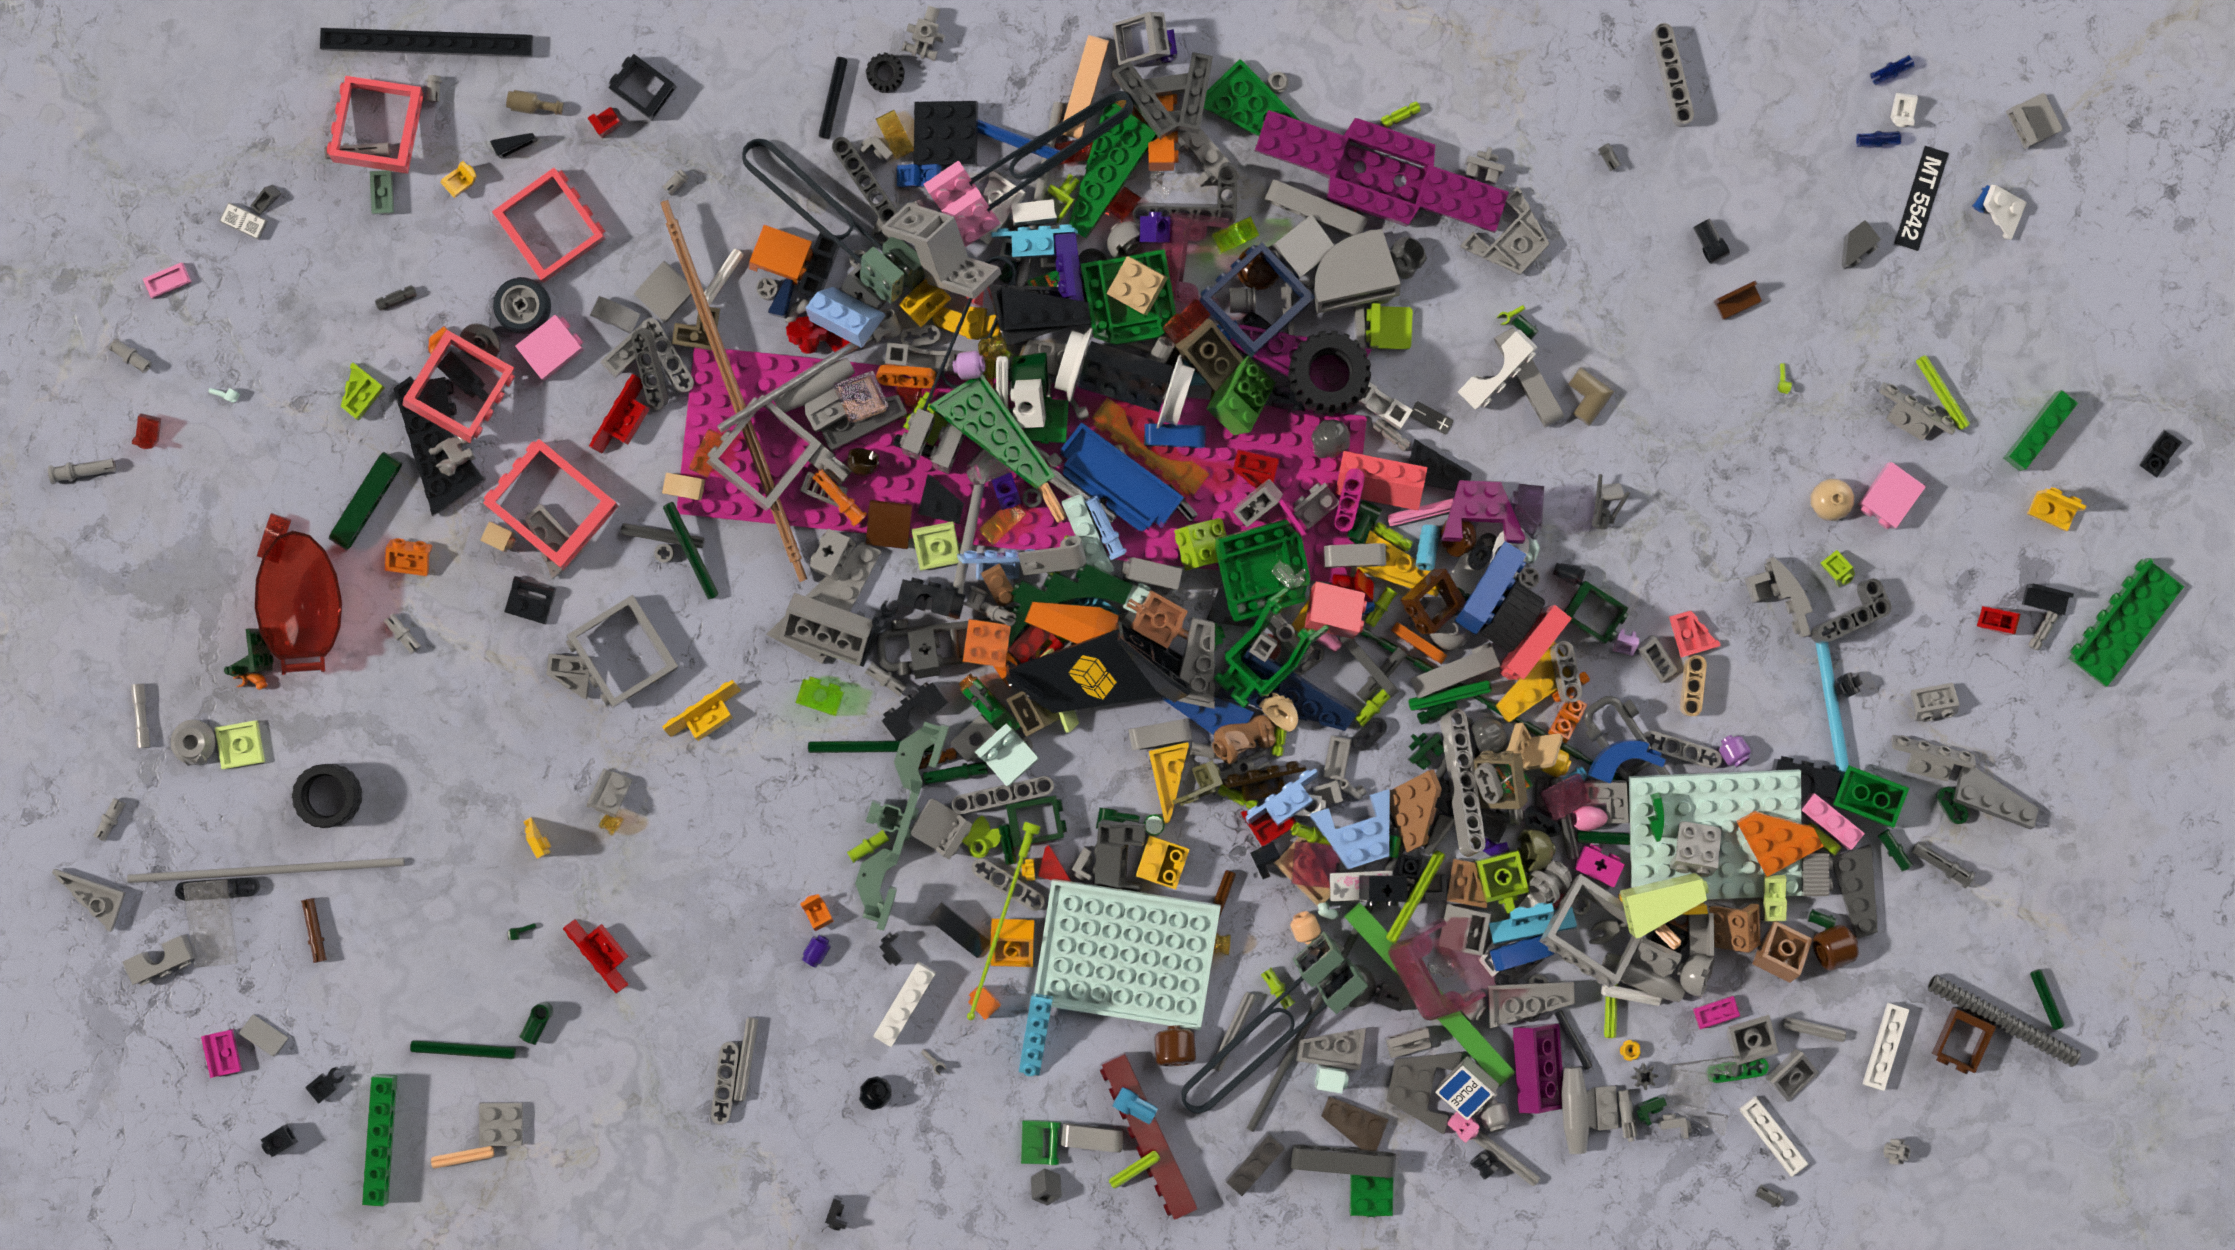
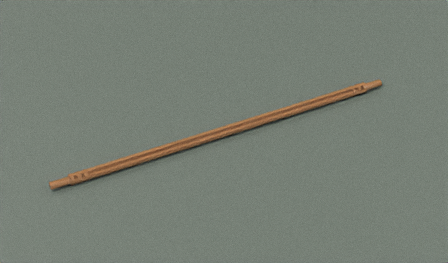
M662 201L660 204L667 223H665L671 236L734 411L738 413L746 408L684 240L678 219H675L669 201ZM750 419L742 429L767 497L775 487ZM778 497L770 508L789 561L793 563L799 582L807 580L800 560L802 557Z

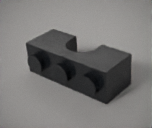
M819 233L813 248L810 265L807 271L804 272L797 290L799 294L811 299L818 291L824 290L840 248L836 242Z
M914 577L911 578V581L902 579L896 604L925 611L927 602L932 598V613L960 619L966 595L958 593L959 588L946 585V589H942L941 584L930 581L928 585L923 584L924 580Z
M925 682L917 688L919 693L913 697L908 695L900 701L902 705L895 710L892 707L883 714L885 718L881 721L896 741L914 729L909 720V713L914 707L921 706L930 715H933L948 704V701L934 682L930 685L928 682Z
M1781 756V759H1774L1772 770L1799 769L1801 775H1807L1811 780L1810 793L1835 798L1840 773L1834 772L1835 768L1823 765L1822 769L1814 767L1815 763L1807 761L1797 764L1793 763V758Z
M1267 1131L1254 1146L1249 1156L1241 1164L1239 1163L1225 1179L1226 1183L1243 1196L1285 1149L1284 1146Z

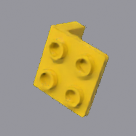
M2051 487L2050 489L2045 488L2036 492L2027 515L2066 532L2076 512L2085 510L2087 506L2081 504V499L2074 496L2068 498L2062 495L2063 492L2061 490Z

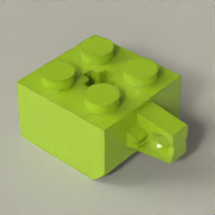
M1517 850L1475 860L1485 901L1488 903L1498 900L1499 904L1504 903L1507 914L1515 909L1513 901L1518 900L1517 895L1529 892L1520 854ZM1500 871L1507 874V876L1504 877L1503 882L1500 879H1497V876L1500 875Z

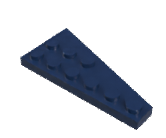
M1251 645L1241 657V661L1261 680H1269L1283 667V665L1270 657L1264 662L1250 653ZM1294 672L1268 696L1261 697L1255 691L1247 699L1250 705L1262 709L1259 707V704L1265 698L1273 697L1272 693H1277L1280 696L1284 695L1285 698H1289L1293 702L1299 719L1319 722L1320 725L1346 731L1357 715V711ZM1221 687L1216 693L1217 698H1227L1238 703L1231 696L1235 690L1234 687L1228 692Z

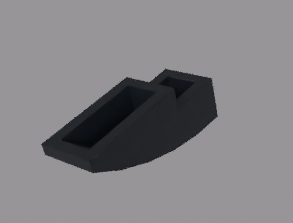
M941 902L928 917L933 924L976 958L991 943L989 939L955 913L944 902Z

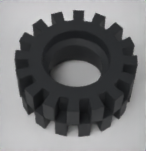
M879 53L876 57L873 56L867 64L866 77L873 89L881 93H890L892 90H897V87H900L902 81H904L905 72L900 59L896 58L893 54ZM883 65L890 66L894 72L892 78L887 81H883L877 76L878 69Z

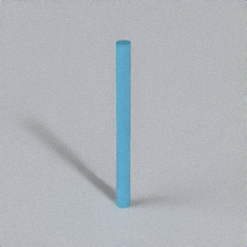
M1815 642L1837 773H1840L1839 786H1841L1849 762L1835 688L1829 643L1819 644Z

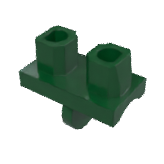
M1424 732L1419 737L1414 733L1410 736L1414 742L1408 747L1412 751L1417 746L1420 748L1408 760L1412 764L1415 763L1422 770H1425L1432 763L1424 755L1429 749L1437 757L1444 752V745L1440 741L1441 737L1436 733L1424 744L1422 742L1428 737Z

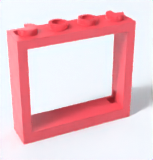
M345 76L344 83L340 84L339 93L341 99L340 102H337L335 108L336 122H333L331 127L332 142H329L327 146V154H329L332 162L408 174L424 98L422 88ZM352 88L410 97L398 159L340 150Z
M555 168L549 170L492 211L539 279L544 283L606 239L603 235L606 231L599 222L594 223L592 220V211L586 204L582 206L578 199L581 196L574 187L570 189L566 182L569 180L562 170L558 172ZM554 178L594 235L547 269H544L505 212Z
M446 330L405 395L403 406L471 443L473 438L477 439L481 434L483 422H488L494 411L492 408L494 404L501 402L505 394L502 392L504 388L511 386L515 378L513 375L514 367ZM451 344L503 373L470 428L463 426L417 400Z
M1556 605L1544 607L1525 638L1501 661L1500 667H1498L1501 669L1499 673L1508 680L1525 679L1572 618Z

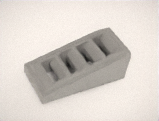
M808 472L800 491L839 508L830 496L828 498L824 497L826 492L823 488L820 495L816 493L819 488L817 482H815L812 491L808 490L813 479L812 477L815 475ZM836 484L846 495L848 488Z
M1651 635L1638 644L1637 651L1660 683H1663L1678 672V669L1657 637ZM1658 651L1659 654L1651 659L1650 656ZM1664 659L1662 663H1660L1658 666H1655V664L1658 661ZM1668 665L1670 668L1661 674L1659 671Z

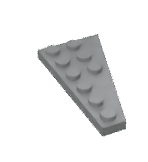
M862 541L852 551L838 581L826 576L806 597L850 612L882 551ZM785 616L766 634L821 664L824 663L827 655L780 639Z

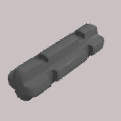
M410 285L405 287L403 291L400 289L385 295V298L380 297L376 299L375 304L382 311L387 309L389 305L392 307L406 301V298L416 297L417 293L415 288Z

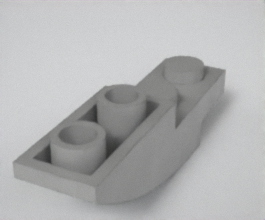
M1774 557L1767 558V563L1764 566L1773 581V584H1771L1772 593L1778 599L1787 598L1785 606L1788 614H1792L1794 622L1791 624L1794 633L1798 634L1799 637L1811 635L1805 614L1813 611L1804 590L1793 574Z

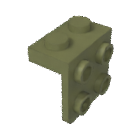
M1213 760L1191 768L1200 788L1172 800L1173 804L1180 803L1183 806L1200 799V797L1218 791L1217 786L1223 783L1219 776V767L1214 764Z

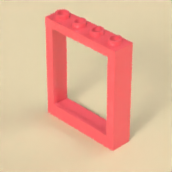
M538 439L536 442L533 441L526 449L527 453L522 458L516 459L512 465L513 469L499 479V485L485 495L483 503L564 571L619 506L566 460ZM540 451L601 501L557 552L552 550L496 503Z

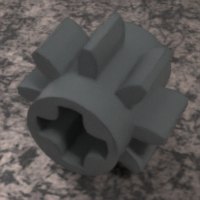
M1644 1063L1641 1064L1639 1069L1633 1067L1636 1072L1630 1078L1637 1080L1634 1086L1639 1087L1642 1084L1644 1090H1647V1085L1655 1086L1653 1080L1658 1075L1652 1073L1654 1069L1652 1065L1648 1069ZM1642 1072L1647 1073L1648 1080L1642 1079L1640 1074Z

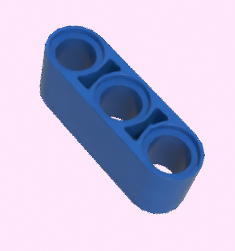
M1145 424V446L1205 448L1206 426L1163 424L1157 429V424Z
M1542 935L1490 950L1495 971H1502L1552 956L1555 953L1549 951L1547 946L1539 942Z

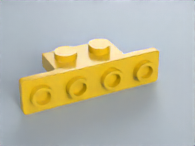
M734 680L723 683L719 689L705 695L701 701L687 707L677 717L669 719L662 728L670 737H673L686 727H689L694 738L700 741L733 719L724 702L741 691L740 687Z

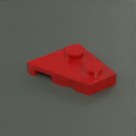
M1238 449L1233 471L1243 477L1251 486L1258 488L1268 479L1274 483L1279 458Z
M1248 811L1241 812V815L1245 821L1246 816L1248 815ZM1267 812L1251 824H1248V826L1263 847L1290 831L1296 820L1294 817H1291L1280 826H1277Z

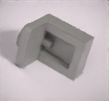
M1675 1113L1664 1114L1663 1118L1658 1119L1660 1129L1680 1127L1682 1138L1689 1139L1688 1133H1691V1124L1683 1115L1676 1116Z

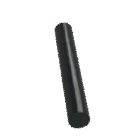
M1562 1010L1556 1012L1554 1015L1584 1069L1591 1068L1592 1064Z

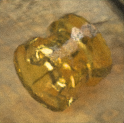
M605 815L598 827L606 829L609 835L613 836L622 825L624 818L617 816L614 818Z
M1216 933L1213 954L1220 952L1224 955H1229L1231 934L1221 936Z

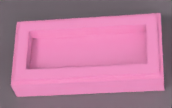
M182 262L143 278L152 299L192 283Z

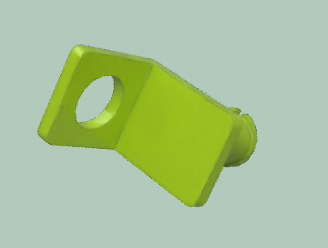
M1068 174L1060 188H1056L1052 184L1048 187L1047 192L1066 205L1057 217L1056 223L1058 224L1072 207L1074 199L1069 195L1080 183L1076 177L1073 180V175Z

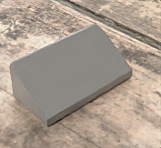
M254 1014L239 1032L241 1036L273 1057L278 1055L289 1038Z

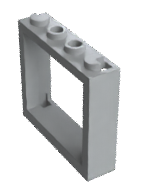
M1315 280L1300 281L1307 289L1315 288ZM1286 282L1285 287H1281L1282 300H1286V308H1282V315L1293 306V289ZM1364 304L1354 306L1355 339L1360 343L1359 346L1361 348H1366ZM1294 319L1287 325V329H1284V333L1295 336Z
M761 395L758 399L754 397L747 406L751 405L752 403L756 402L764 396ZM772 402L764 407L809 445L766 498L718 459L757 411L736 423L732 431L728 429L720 438L723 441L719 447L714 446L707 454L710 458L706 462L765 511L772 506L821 445L817 439Z
M633 595L567 634L568 641L566 643L571 652H577L580 657L577 659L579 665L583 670L587 669L589 671L591 684L594 688L599 687L603 693L600 695V698L606 706L610 705L612 709L678 669V665ZM628 606L666 667L614 698L577 637Z
M1580 874L1572 879L1571 887L1564 894L1539 942L1547 946L1549 951L1561 955L1562 959L1567 963L1579 967L1582 973L1597 979L1600 985L1604 984L1611 988L1619 983L1642 937L1635 938L1632 936L1612 973L1555 935L1578 892L1627 924L1623 902Z

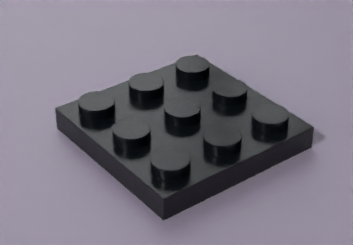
M914 102L913 164L951 166L959 160L961 165H977L978 102Z

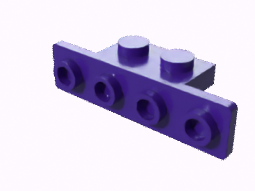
M1057 234L1054 236L1057 256L1056 270L1059 272L1060 279L1058 282L1059 292L1062 298L1084 301L1076 234Z

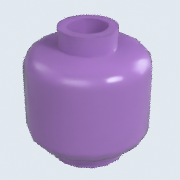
M1729 735L1721 741L1723 745L1720 747L1719 753L1729 766L1735 765L1737 768L1750 759L1751 749L1741 736L1733 737Z

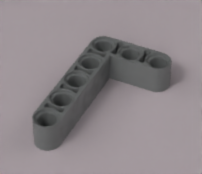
M1225 162L1218 169L1217 204L1138 203L1132 211L1133 220L1140 224V218L1136 215L1139 209H1145L1148 212L1147 216H1149V212H1158L1161 209H1165L1169 212L1170 225L1231 226L1236 221L1238 174L1235 165ZM1230 168L1234 171V174L1230 178H1225L1222 176V171ZM1229 189L1233 192V196L1230 199H1224L1221 193ZM1181 210H1188L1190 212V216L1187 219H1181L1178 214ZM1203 210H1208L1211 212V217L1204 220L1200 218V213ZM1228 210L1232 212L1231 219H1222L1221 213Z

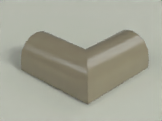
M709 307L716 327H718L720 309ZM699 313L696 326L675 323L672 344L712 351Z
M1581 367L1568 383L1570 387L1584 396L1572 414L1590 426L1614 394V391Z

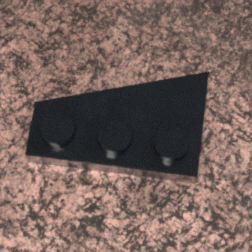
M1414 439L1408 464L1427 467L1424 485L1455 492L1459 480H1471V472Z

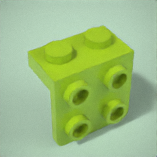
M1372 303L1370 309L1367 308L1366 321H1370L1369 330H1366L1365 336L1366 342L1369 343V348L1410 349L1412 344V308L1381 306L1379 303Z
M1221 518L1174 530L1175 540L1180 550L1181 562L1184 565L1185 571L1218 562L1215 549L1216 538L1227 536Z

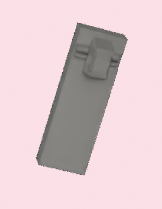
M646 323V329L651 331V333L654 336V340L658 337H661L660 334L655 336V334L653 333V329L655 327L653 325H649L648 323ZM640 326L601 360V364L615 378L636 360L631 337L635 331L640 329Z

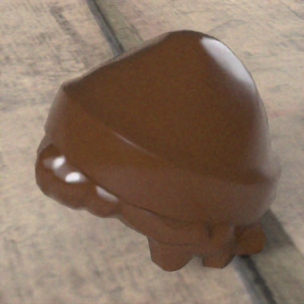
M1447 520L1445 521V523H1444V525H1443V528L1441 529V532H1440V538H1441V539H1442V535H1443L1444 530H1445V526H1446ZM1461 521L1463 536L1461 542L1442 541L1443 549L1451 556L1461 557L1475 546L1476 529L1471 522Z

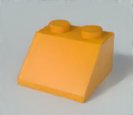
M992 919L991 945L1000 919ZM1004 919L991 959V966L1033 967L1034 920Z

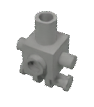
M928 6L924 20L918 18L916 25L908 24L906 31L913 33L912 40L915 42V45L905 41L902 51L910 52L915 57L918 54L921 55V59L926 57L935 62L938 51L929 50L928 47L933 48L935 41L943 43L945 38L944 34L938 33L940 29L939 24H936L940 12L938 8Z

